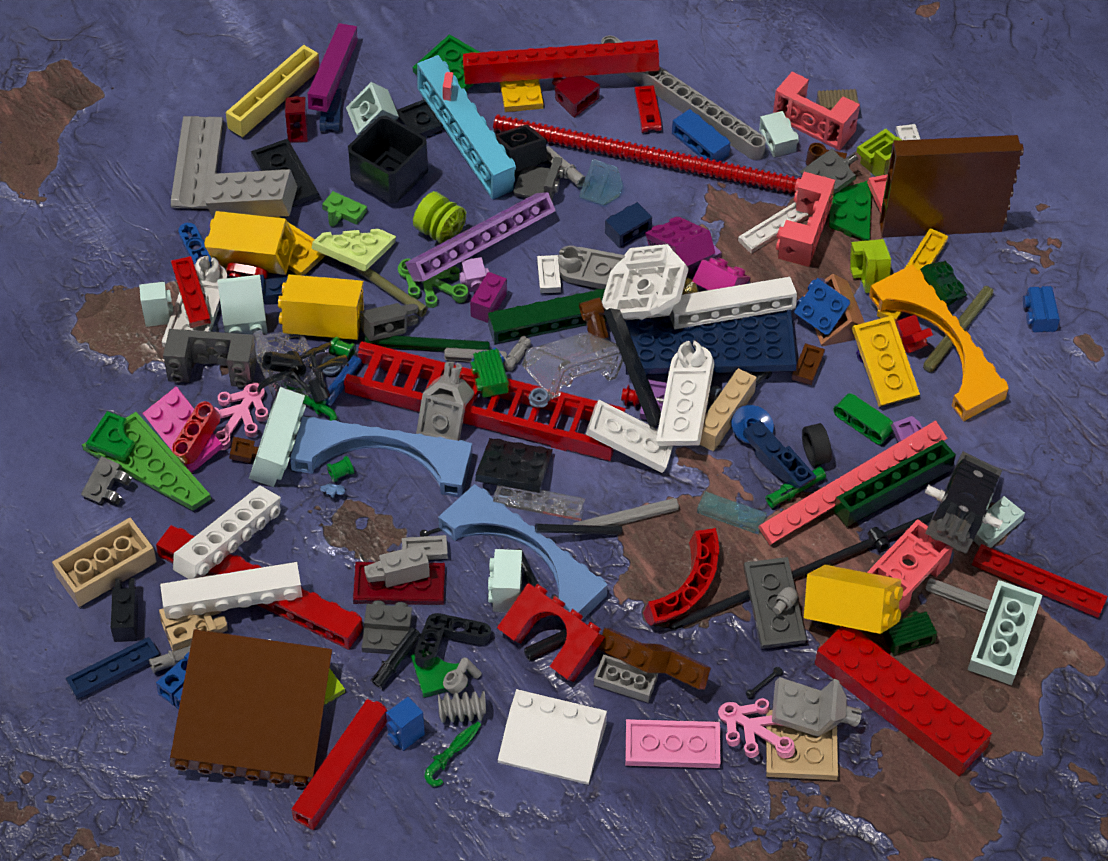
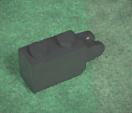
M399 303L360 311V330L370 341L404 334L408 326H413L419 322L417 316L411 315L417 313L419 307L417 304L401 306Z

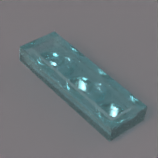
M706 491L697 507V513L758 535L760 533L758 526L764 523L767 515L766 512Z

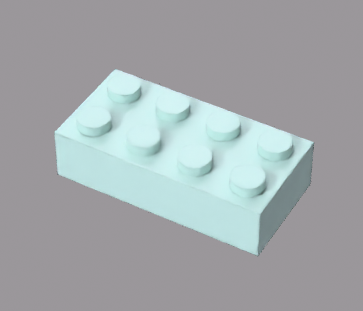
M1003 496L987 511L991 513V516L1003 520L1000 528L998 529L982 522L973 541L979 546L983 544L991 548L1023 521L1025 512Z

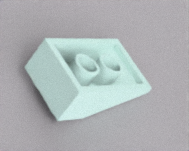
M260 275L217 280L225 333L255 336L268 334Z

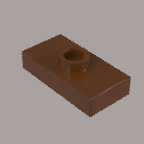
M805 343L796 364V371H793L792 380L812 386L824 357L825 349Z

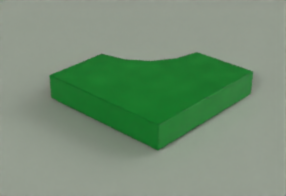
M107 411L85 443L86 448L125 462L135 447L134 441L129 439L124 431L127 424L126 418Z
M429 651L425 652L424 657L428 655ZM415 654L411 655L423 698L448 692L443 686L444 678L448 672L457 669L459 663L451 664L437 657L431 667L423 668L415 663Z

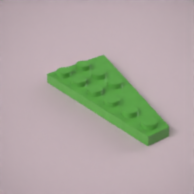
M137 412L126 417L127 424L124 431L126 436L134 441L135 447L125 462L88 449L85 443L82 444L84 451L99 459L102 456L119 463L122 466L120 471L128 473L129 476L192 511L211 500L209 492Z

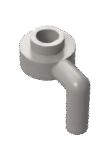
M462 658L457 669L448 672L444 678L443 686L451 694L459 693L466 687L468 682L465 675L466 670L475 679L481 676V671L468 658Z

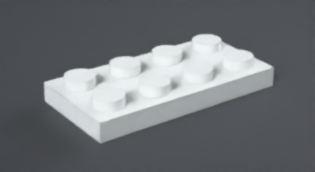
M598 400L594 407L586 435L661 473L667 467L673 446H658L656 442L658 429L650 427L629 414Z

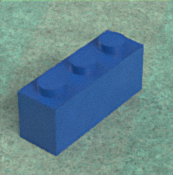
M691 109L672 121V134L699 157H704L705 160L710 158V161L715 159L716 162H719L729 156L731 142L728 138L721 135L712 125L705 122L700 115L694 113Z

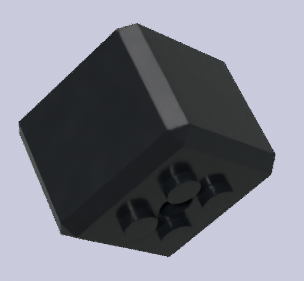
M387 115L379 116L348 145L351 181L389 203H397L428 173L426 137Z

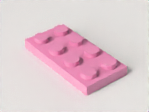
M626 719L625 766L720 768V722Z

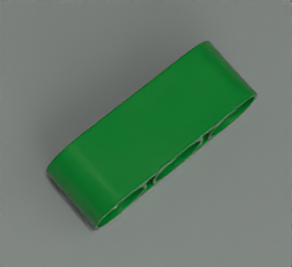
M851 393L845 395L833 408L834 414L841 421L876 444H882L894 432L891 427L893 423L891 419Z

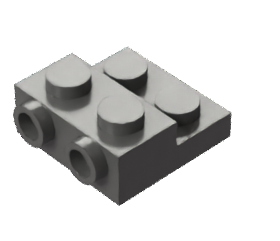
M374 601L372 604H367L362 652L391 654L411 629L412 607H408L407 604L402 602L396 603L395 606L386 605L382 601Z

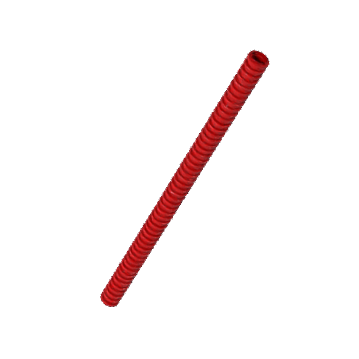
M500 114L495 116L493 123L495 132L499 130L501 133L528 124L544 137L547 143L552 141L553 144L559 143L561 146L563 144L566 147L571 145V148L576 146L577 149L583 148L585 151L587 149L590 152L595 150V153H607L609 156L613 154L614 157L618 155L619 158H631L633 161L637 159V162L642 160L643 163H655L656 166L661 164V167L666 165L667 168H679L680 171L685 169V172L690 170L691 173L697 172L699 175L701 173L704 176L709 174V177L714 175L715 178L721 177L723 180L725 178L728 181L733 179L734 182H746L747 185L752 183V186L756 184L758 187L764 186L766 189L770 187L771 190L775 188L776 191L782 190V192L788 191L790 194L792 192L796 193L795 185L797 179L795 176L791 178L789 175L783 176L782 173L777 175V172L772 174L771 171L765 172L763 169L761 171H758V168L753 170L752 167L748 169L746 166L740 167L739 164L734 166V163L729 165L728 162H716L715 159L710 161V158L705 160L704 157L698 158L696 155L692 157L691 154L686 156L685 153H682L681 155L680 152L674 153L672 150L668 152L667 149L662 151L661 148H658L657 150L655 147L650 148L648 145L644 147L643 144L638 146L637 143H634L633 145L631 142L626 143L624 140L620 142L619 139L614 141L613 138H610L609 140L607 137L602 138L600 135L596 137L595 134L590 136L589 133H578L576 130L572 132L571 129L566 131V128H554L552 125L548 127L547 124L543 126L542 123H530L528 120L524 122L523 119L519 121L518 118L501 117Z

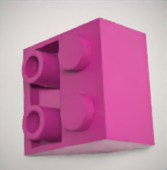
M710 257V259H702L692 282L707 290L747 284L750 276L746 275V271L740 267L734 266L733 268L728 266V261L717 257L715 259Z

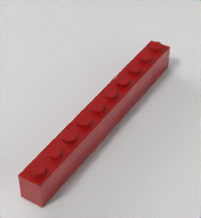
M627 41L463 54L465 84L659 71L658 41Z
M170 525L156 544L158 556L173 564L174 553L195 536L189 534L183 528H176ZM229 554L220 564H216L205 576L201 577L262 567L246 562L241 556ZM302 587V597L294 600L256 604L348 650L363 630L362 618L354 611L349 612L341 608L337 603L326 601L317 593H310L302 589Z

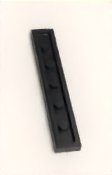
M609 308L604 311V314L650 427L658 428L661 410L622 313L618 309Z

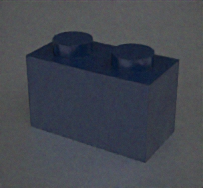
M638 202L625 207L619 213L611 215L605 220V234L619 248L652 230V216Z

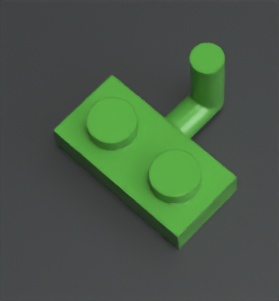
M334 191L322 204V209L328 212L329 225L332 227L336 226L341 218L357 225L367 213V206Z

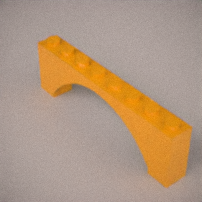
M913 264L871 285L869 297L880 312L883 310H895L912 315L916 314V316L937 326L951 340L959 354L963 374L959 393L954 395L951 406L963 422L1006 399L1009 388L1005 379L1000 378L994 365L986 360L981 348L976 347L970 334L963 330L957 317L952 316L946 303L939 299L933 286L925 281L922 272L917 270Z

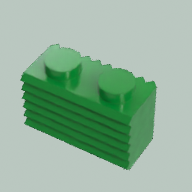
M496 348L495 350L475 352L470 366L472 374H477L475 379L477 391L482 392L483 398L508 393V380L499 350Z

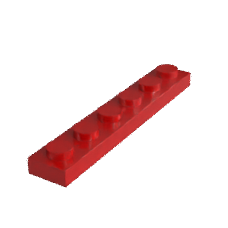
M983 544L980 545L972 563V566L1099 618L1108 597Z

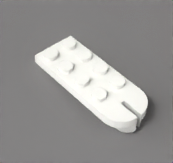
M208 256L199 258L194 265L211 324L190 328L179 292L162 339L163 348H165L169 329L211 332L221 304L217 280L228 279L226 270L219 265L216 258L212 257L211 259L212 268H210Z
M686 341L679 347L678 352L672 358L656 438L658 446L700 445L714 370V360L711 353L706 348L701 347L696 341L693 343L696 351H694L690 341Z

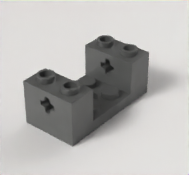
M169 329L163 353L168 381L189 383L193 363L228 365L231 386L243 388L253 383L257 364L254 335Z

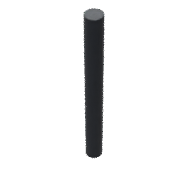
M536 523L535 532L621 535L622 527Z

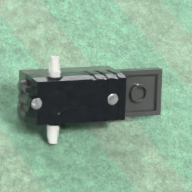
M962 451L944 491H940L928 485L925 494L939 501L925 534L936 541L950 545L954 550L967 553L982 522L999 529L1003 520L991 516V513L987 511L1002 470Z

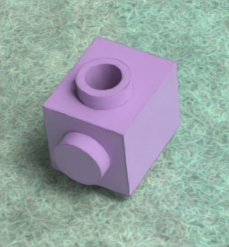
M482 257L461 261L460 283L467 286L468 292L477 291L489 272L488 268H484Z

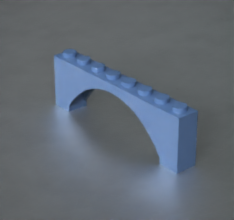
M302 417L290 457L292 471L313 474L314 469L340 454L364 448L388 449L405 454L422 464L438 482L442 495L455 497L463 495L473 456L472 443L463 440L457 441L443 437L406 433L400 430L393 431L380 427L342 423L336 420L329 421L316 417Z
M475 484L438 517L439 528L454 541L467 536H498L517 541L532 549L545 561L553 573L557 583L559 599L566 603L564 608L569 612L572 609L576 610L584 616L581 620L607 597V584L602 577L590 572L585 564L578 563L569 552L557 547L553 540L535 532L534 526L528 525L520 515L512 513L503 502L495 500L487 490L481 489ZM554 616L556 620L565 626L564 621L559 616Z

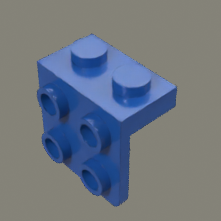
M817 278L809 284L806 295L802 296L797 302V308L794 313L822 333L830 334L849 307L850 300L829 286V282L823 278Z

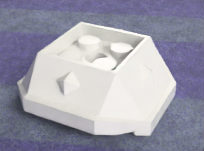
M668 244L630 248L626 252L625 258L619 261L610 272L602 299L603 307L605 310L609 308L620 310L623 318L627 320H643L651 317L669 316L674 305L680 302L688 267Z

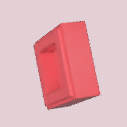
M446 72L443 82V100L450 101L453 89V73Z

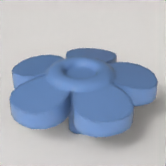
M326 484L320 488L321 491L331 495V498H335V494H345V487L342 485Z

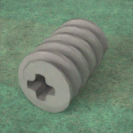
M482 691L480 698L476 692H473L471 699H469L467 692L463 693L462 699L459 698L458 693H454L453 699H450L449 694L445 693L443 700H441L438 694L441 722L445 723L447 716H449L451 722H454L456 715H458L460 722L464 721L465 715L468 716L469 721H473L475 714L479 721H482L484 714H486L485 691Z

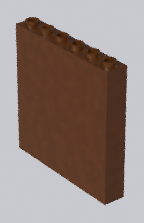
M1018 135L894 140L879 219L882 238L925 236L930 228L945 235L1002 232L1003 225L1007 223V211L1010 210V197H1013L1014 194L1013 184L1017 182L1016 172L1020 169V156H1023L1024 147L1019 142Z
M194 629L171 749L170 767H174L179 771L190 769L197 770L202 774L219 773L228 778L240 776L250 781L262 779L269 780L273 784L290 783L296 787H306L313 778L332 649Z

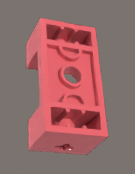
M791 72L776 89L773 113L783 111L785 117L789 118L791 127L840 151L856 132L860 104L843 96L832 110L820 106L806 98L809 79Z
M803 172L802 178L797 179L794 196L796 211L813 215V217H809L807 225L786 220L784 226L779 227L776 250H779L778 259L810 267L833 203L834 179L808 172Z
M918 519L867 572L901 579V587H903V595L901 600H899L901 614L909 607L912 592L929 574L936 578L949 564L953 550L950 545L936 541L925 534L928 526ZM910 559L914 562V565H905L903 560Z

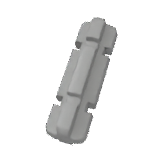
M522 336L519 339V344L514 346L503 362L505 370L510 372L515 368V364L520 361L526 352L525 350H528L531 345L529 338Z

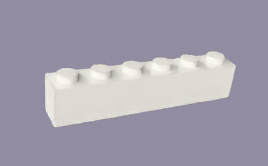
M785 277L681 295L680 302L674 305L669 316L674 329L796 309L797 292L791 278Z
M297 562L160 584L166 619H178L187 615H202L206 612L226 611L237 607L246 608L255 604H270L274 601L294 600L302 597Z

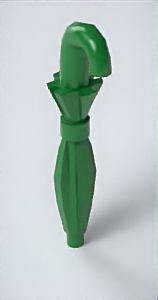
M281 383L278 384L277 387L279 389L282 387L305 395L302 404L313 407L318 415L323 413L329 416V421H337L335 411L325 405L326 401L314 402L313 398H310L302 390L282 385Z
M477 721L460 732L451 742L449 748L442 754L432 757L434 761L427 767L424 778L429 785L436 787L443 784L441 779L434 780L433 774L440 768L444 770L448 759L469 744L481 726L480 722Z

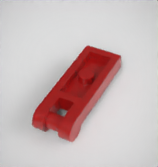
M654 85L635 87L634 93L641 133L648 132V130L661 131V119Z

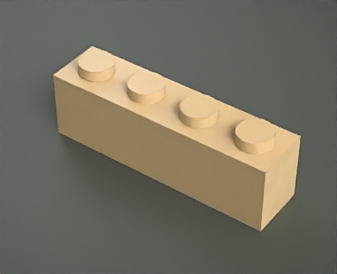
M739 368L736 370L705 415L700 441L701 446L715 451L731 428L733 414L737 409L745 406L755 393L757 377Z

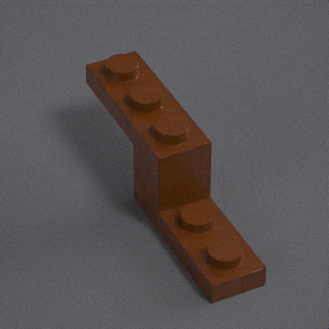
M604 628L602 635L605 638L599 645L598 650L644 672L666 673L697 689H705L711 667L662 644L641 643L616 630Z

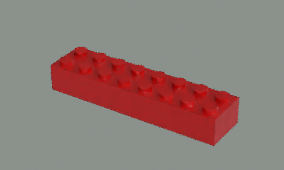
M841 626L817 650L814 663L817 667L833 679L838 680L844 688L960 777L988 747L992 736L988 729L857 629Z

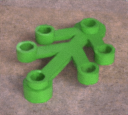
M404 259L398 265V273L407 280L409 287L408 295L418 299L420 297V288L412 280L405 262L411 259ZM450 267L426 281H422L426 295L425 305L428 308H434L438 304V299L434 295L432 286L452 295V298L458 303H462L468 298V288L466 285L456 284L451 286L439 280L443 278H449L452 281L458 280L460 278L459 268Z

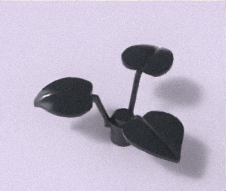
M329 342L319 347L311 348L300 355L302 359L311 357L314 368L313 372H315L316 378L308 381L309 386L294 371H284L264 379L259 384L257 392L259 394L264 387L287 377H294L305 389L306 393L311 392L314 402L322 401L331 396L324 381L323 370L333 366H349L347 356H338L317 366L316 354L325 352L332 344Z

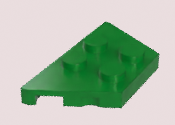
M867 181L844 187L834 194L833 203L829 211L830 228L841 231L849 237L854 235L863 239V241L870 239L871 191Z

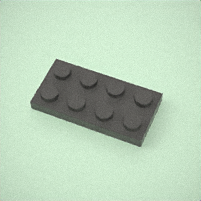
M788 557L744 562L743 569L760 648L804 644L806 642V635L798 599L790 609L783 610L779 615L773 612L777 595L786 587L795 589Z

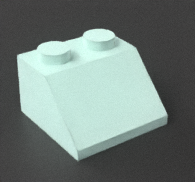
M372 82L346 107L358 136L379 116L387 115L395 121L399 118L388 89Z

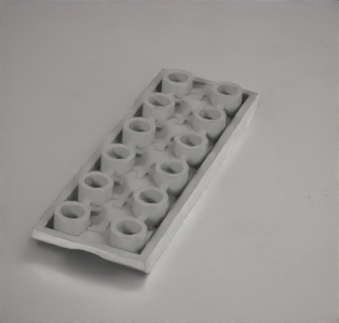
M183 116L171 195V208L208 209L206 200L214 174L217 173L223 117Z

